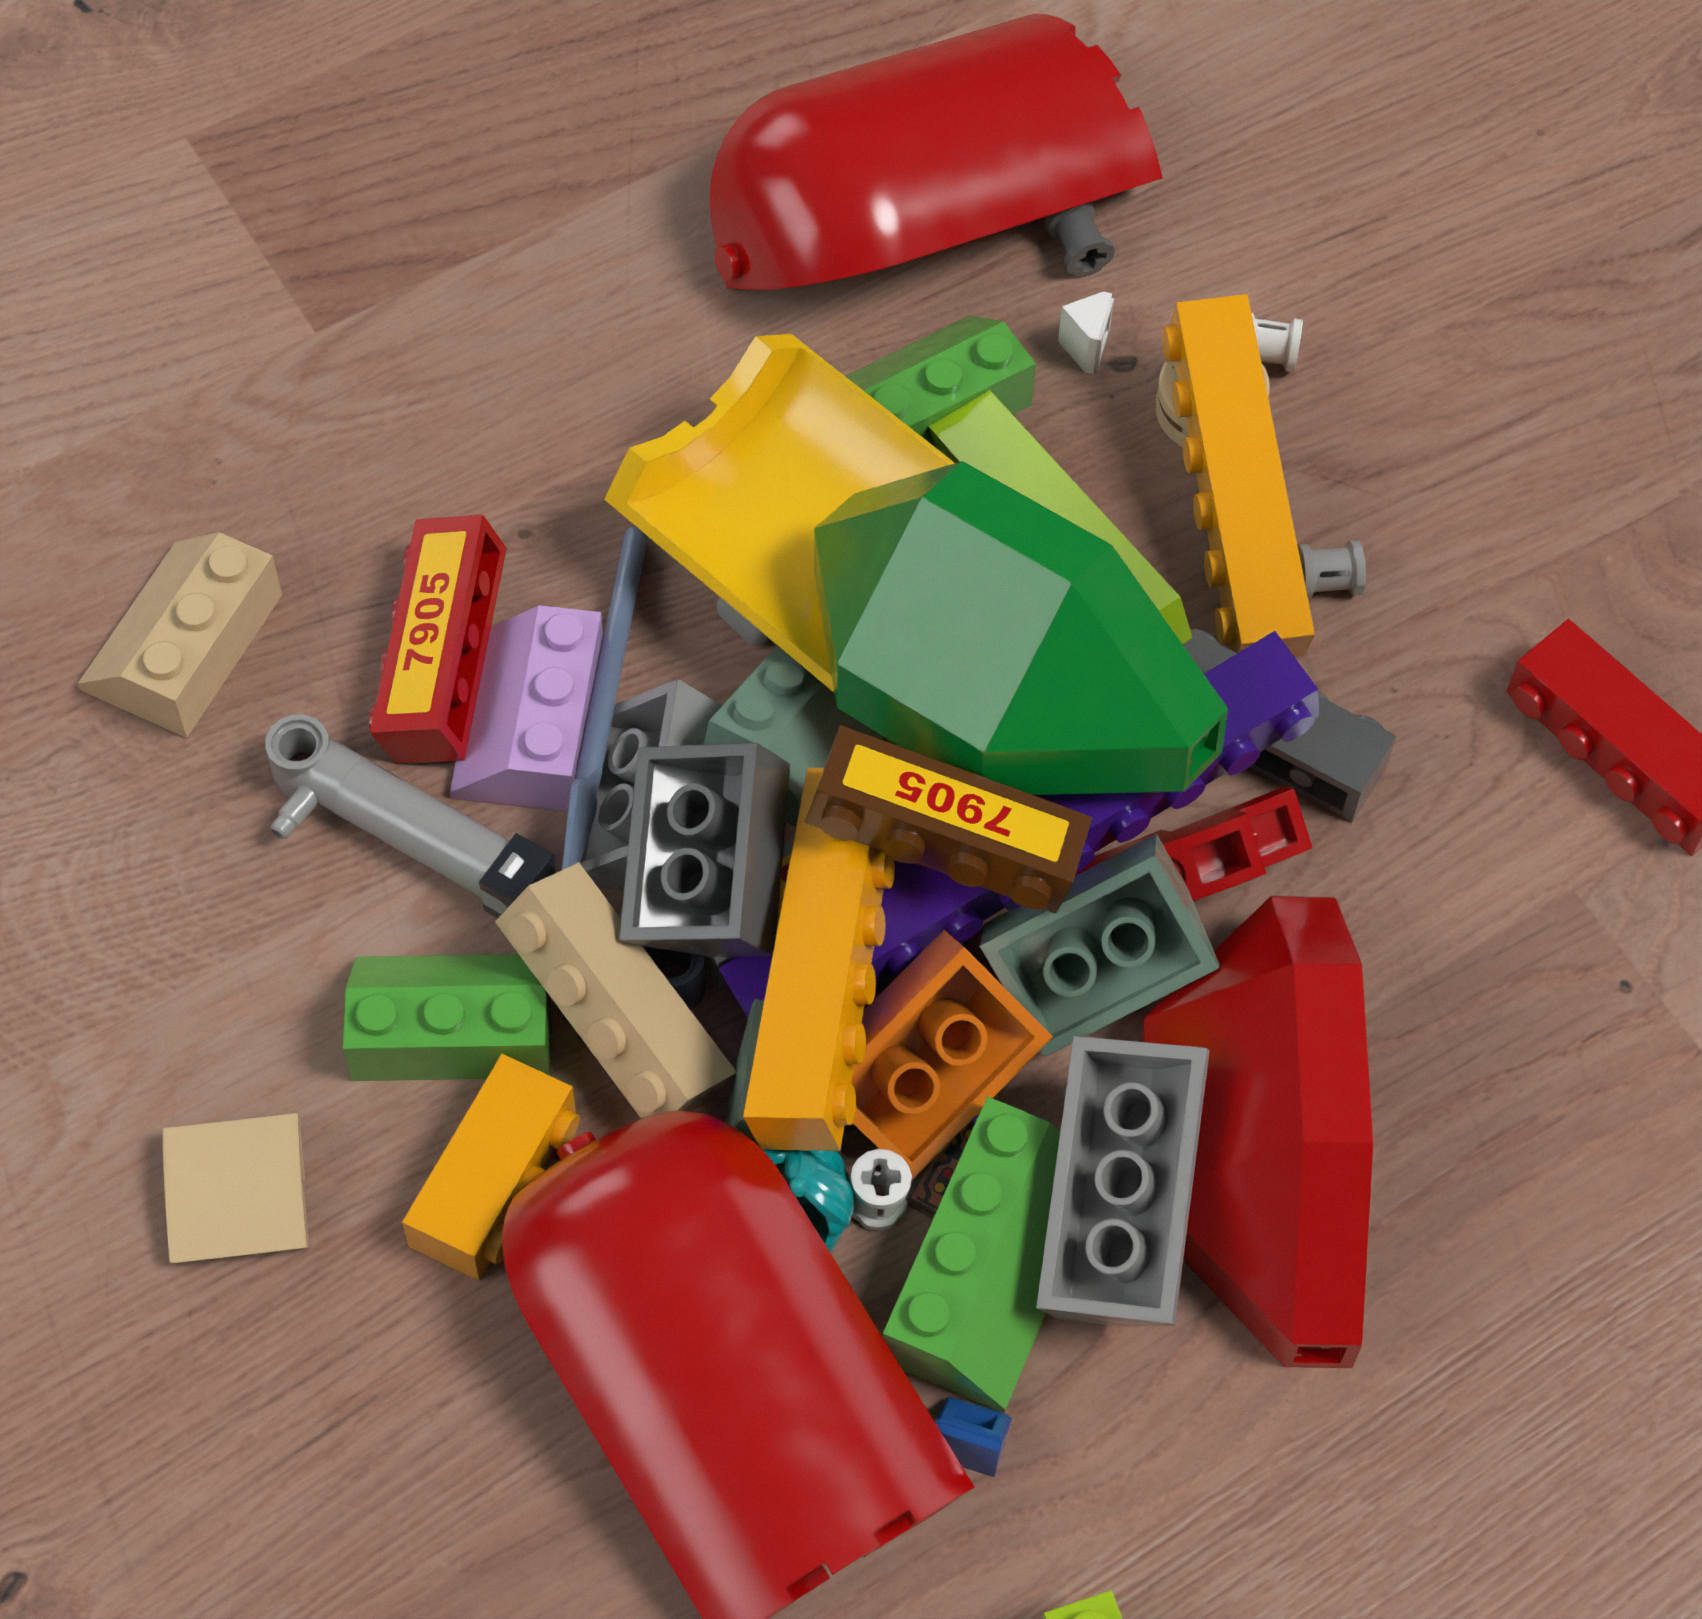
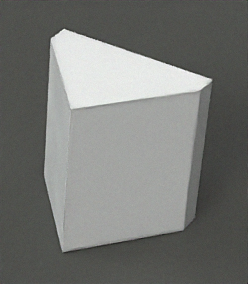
M1103 291L1062 306L1058 342L1080 368L1088 374L1094 375V371H1098L1108 338L1114 303L1112 293Z

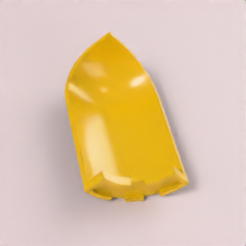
M794 335L755 336L731 376L709 399L716 407L713 412L695 427L683 421L662 437L630 447L604 500L834 692L814 574V528L854 493L954 464V462Z

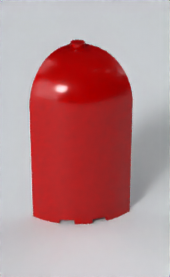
M1048 14L1027 15L789 85L765 95L752 104L730 128L718 151L712 170L709 195L710 218L717 246L714 252L715 265L720 276L725 280L727 289L773 290L842 279L907 262L1163 179L1151 134L1140 108L1129 109L1123 95L1115 84L1119 81L1121 74L1098 45L1087 47L1075 36L1076 26L1059 17Z
M667 1111L635 1120L598 1139H595L592 1132L589 1131L575 1137L558 1149L556 1153L560 1161L530 1181L514 1196L504 1219L502 1248L507 1277L518 1307L702 1619H769L831 1579L824 1565L827 1566L832 1575L836 1574L859 1558L866 1557L927 1520L975 1488L796 1196L790 1190L783 1175L767 1154L747 1135L735 1127L706 1114L691 1111Z

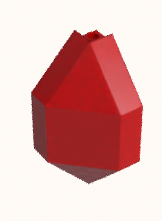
M1270 896L1214 950L1219 962V969L1170 993L1144 1018L1139 1042L1202 1047L1210 1051L1183 1260L1283 1367L1353 1368L1363 1340L1373 1161V1127L1363 966L1336 897Z

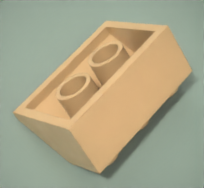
M220 532L175 542L78 682L79 690L187 738L282 596L273 555Z

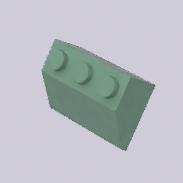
M777 645L709 720L704 745L759 743L790 763L786 823L796 827L807 768H824L840 725L886 741L887 738L838 709L835 693Z
M1157 834L1076 875L1056 914L1043 909L1033 910L1024 907L1009 910L985 923L980 942V948L1003 987L1053 1036L1040 1050L1044 1057L1073 1043V1036L1085 1037L1219 969V962L1190 892Z

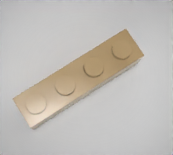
M579 862L529 885L495 921L640 1118L667 1111H693L702 1106L737 1073L645 949L640 945L627 944L619 940L620 916Z

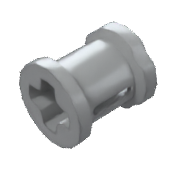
M1359 540L1348 541L1346 546L1341 548L1311 550L1308 544L1297 545L1308 598H1312L1314 592L1348 590L1351 595L1363 594L1366 585V561L1363 547Z

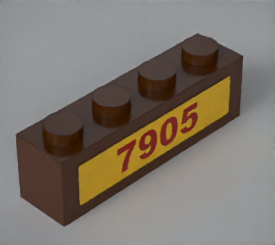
M840 725L805 823L821 828L824 833L832 838L844 841L854 840L884 851L890 858L906 864L917 863L947 874L953 881L961 885L970 887L980 886L1005 895L1024 908L1033 910L1043 909L1056 914L1073 884L1093 817Z

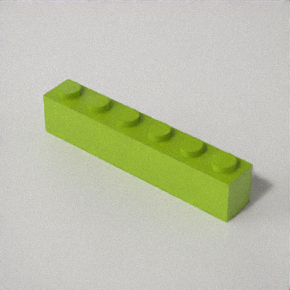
M990 390L928 426L935 447L954 463L966 462L1113 545L1181 643L1184 644L1192 639L1181 597Z

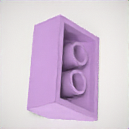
M538 605L491 626L465 760L456 761L450 788L451 799L568 812L571 784L576 779L577 765L603 641L601 612Z

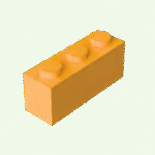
M501 1054L402 1221L408 1247L478 1281L481 1280L490 1262L496 1265L500 1264L504 1259L502 1248L504 1219L514 1196L521 1188L545 1171V1167L555 1149H560L564 1144L572 1140L577 1131L580 1115L576 1114L573 1086Z

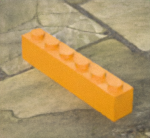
M1248 294L1176 302L1170 324L1162 328V347L1166 362L1175 361L1178 381H1174L1172 385L1173 406L1177 418L1185 417L1189 437H1184L1183 458L1187 473H1196L1199 493L1194 494L1193 499L1194 517L1198 530H1207L1210 550L1205 551L1204 568L1208 586L1210 588L1218 587L1221 608H1217L1215 611V627L1219 644L1229 645L1230 650L1239 653L1273 631H1276L1294 657L1304 656L1315 636Z
M807 768L743 1115L761 1149L840 1151L844 1126L853 1123L856 1113V1094L851 1083L854 1065L862 1064L865 1057L866 1034L862 1024L864 1005L872 1004L875 997L876 977L871 963L874 946H881L884 941L885 915L881 903L884 889L891 888L893 885L895 863L894 859L890 858L884 851L854 840L844 841L832 838L824 833L821 828L805 823L824 768Z

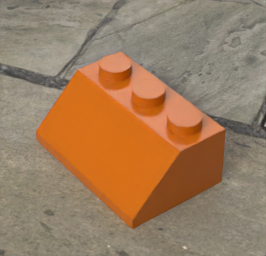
M943 930L863 1011L862 1024L866 1034V1052L862 1064L854 1065L851 1084L854 1086L856 1094V1113L853 1124L879 1149L890 1150L902 1156L909 1165L912 1175L911 1180H913L981 1111L987 1096L994 1098L1053 1036L964 946Z

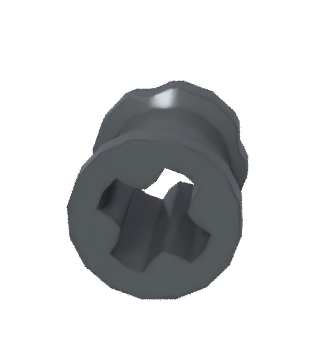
M1091 202L1049 215L1045 221V228L1049 236L1059 241L1065 253L1063 261L1067 272L1076 277H1085L1099 272L1113 259L1115 254L1111 240L1101 235L1094 222L1096 213Z

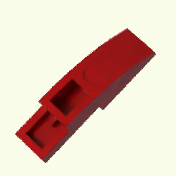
M1283 786L1170 832L1161 829L1098 854L1076 875L1157 834L1186 884L1192 900L1195 901L1267 874L1266 867L1313 849L1295 790L1294 788Z

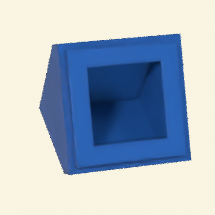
M946 1398L935 1423L963 1468L995 1477L1012 1418L1008 1414L960 1399Z

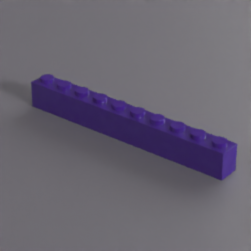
M1273 631L1204 673L1228 708L1223 752L1185 791L1034 795L1093 817L1076 873L1084 869L1093 860L1094 853L1115 840L1123 843L1135 838L1147 828L1151 818L1171 806L1174 809H1180L1189 805L1204 792L1205 785L1225 773L1236 775L1243 772L1256 762L1260 752L1281 739L1284 742L1295 740L1312 727L1315 718L1319 716V689L1276 631ZM894 861L895 874L893 885L891 888L884 889L881 903L885 915L884 941L881 946H874L871 963L875 971L876 986L892 976L896 978L943 930L959 943H962L974 936L981 929L983 921L1004 908L1006 910H1015L1022 906L1015 903L1010 897L980 886L970 887L961 885L953 881L947 874L917 863L906 864ZM773 956L736 957L719 968L730 992L747 1019L749 1018L754 1000H765Z

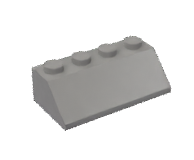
M1073 1036L1037 1309L1056 1319L1121 1327L1175 1326L1210 1052L1207 1048Z

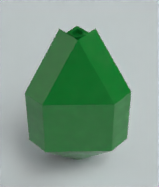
M961 461L854 493L814 528V574L837 708L900 747L1031 795L1185 791L1223 752L1228 713L1227 706L1113 545L966 462Z

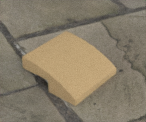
M299 1113L163 1128L164 1191L170 1264L309 1248L303 1186L305 1170Z

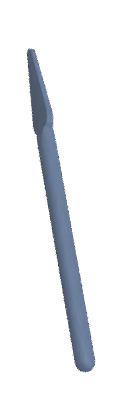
M635 525L629 527L623 537L577 765L576 779L572 781L570 789L562 870L578 862L581 863L597 811V789L603 770L648 540L647 535Z

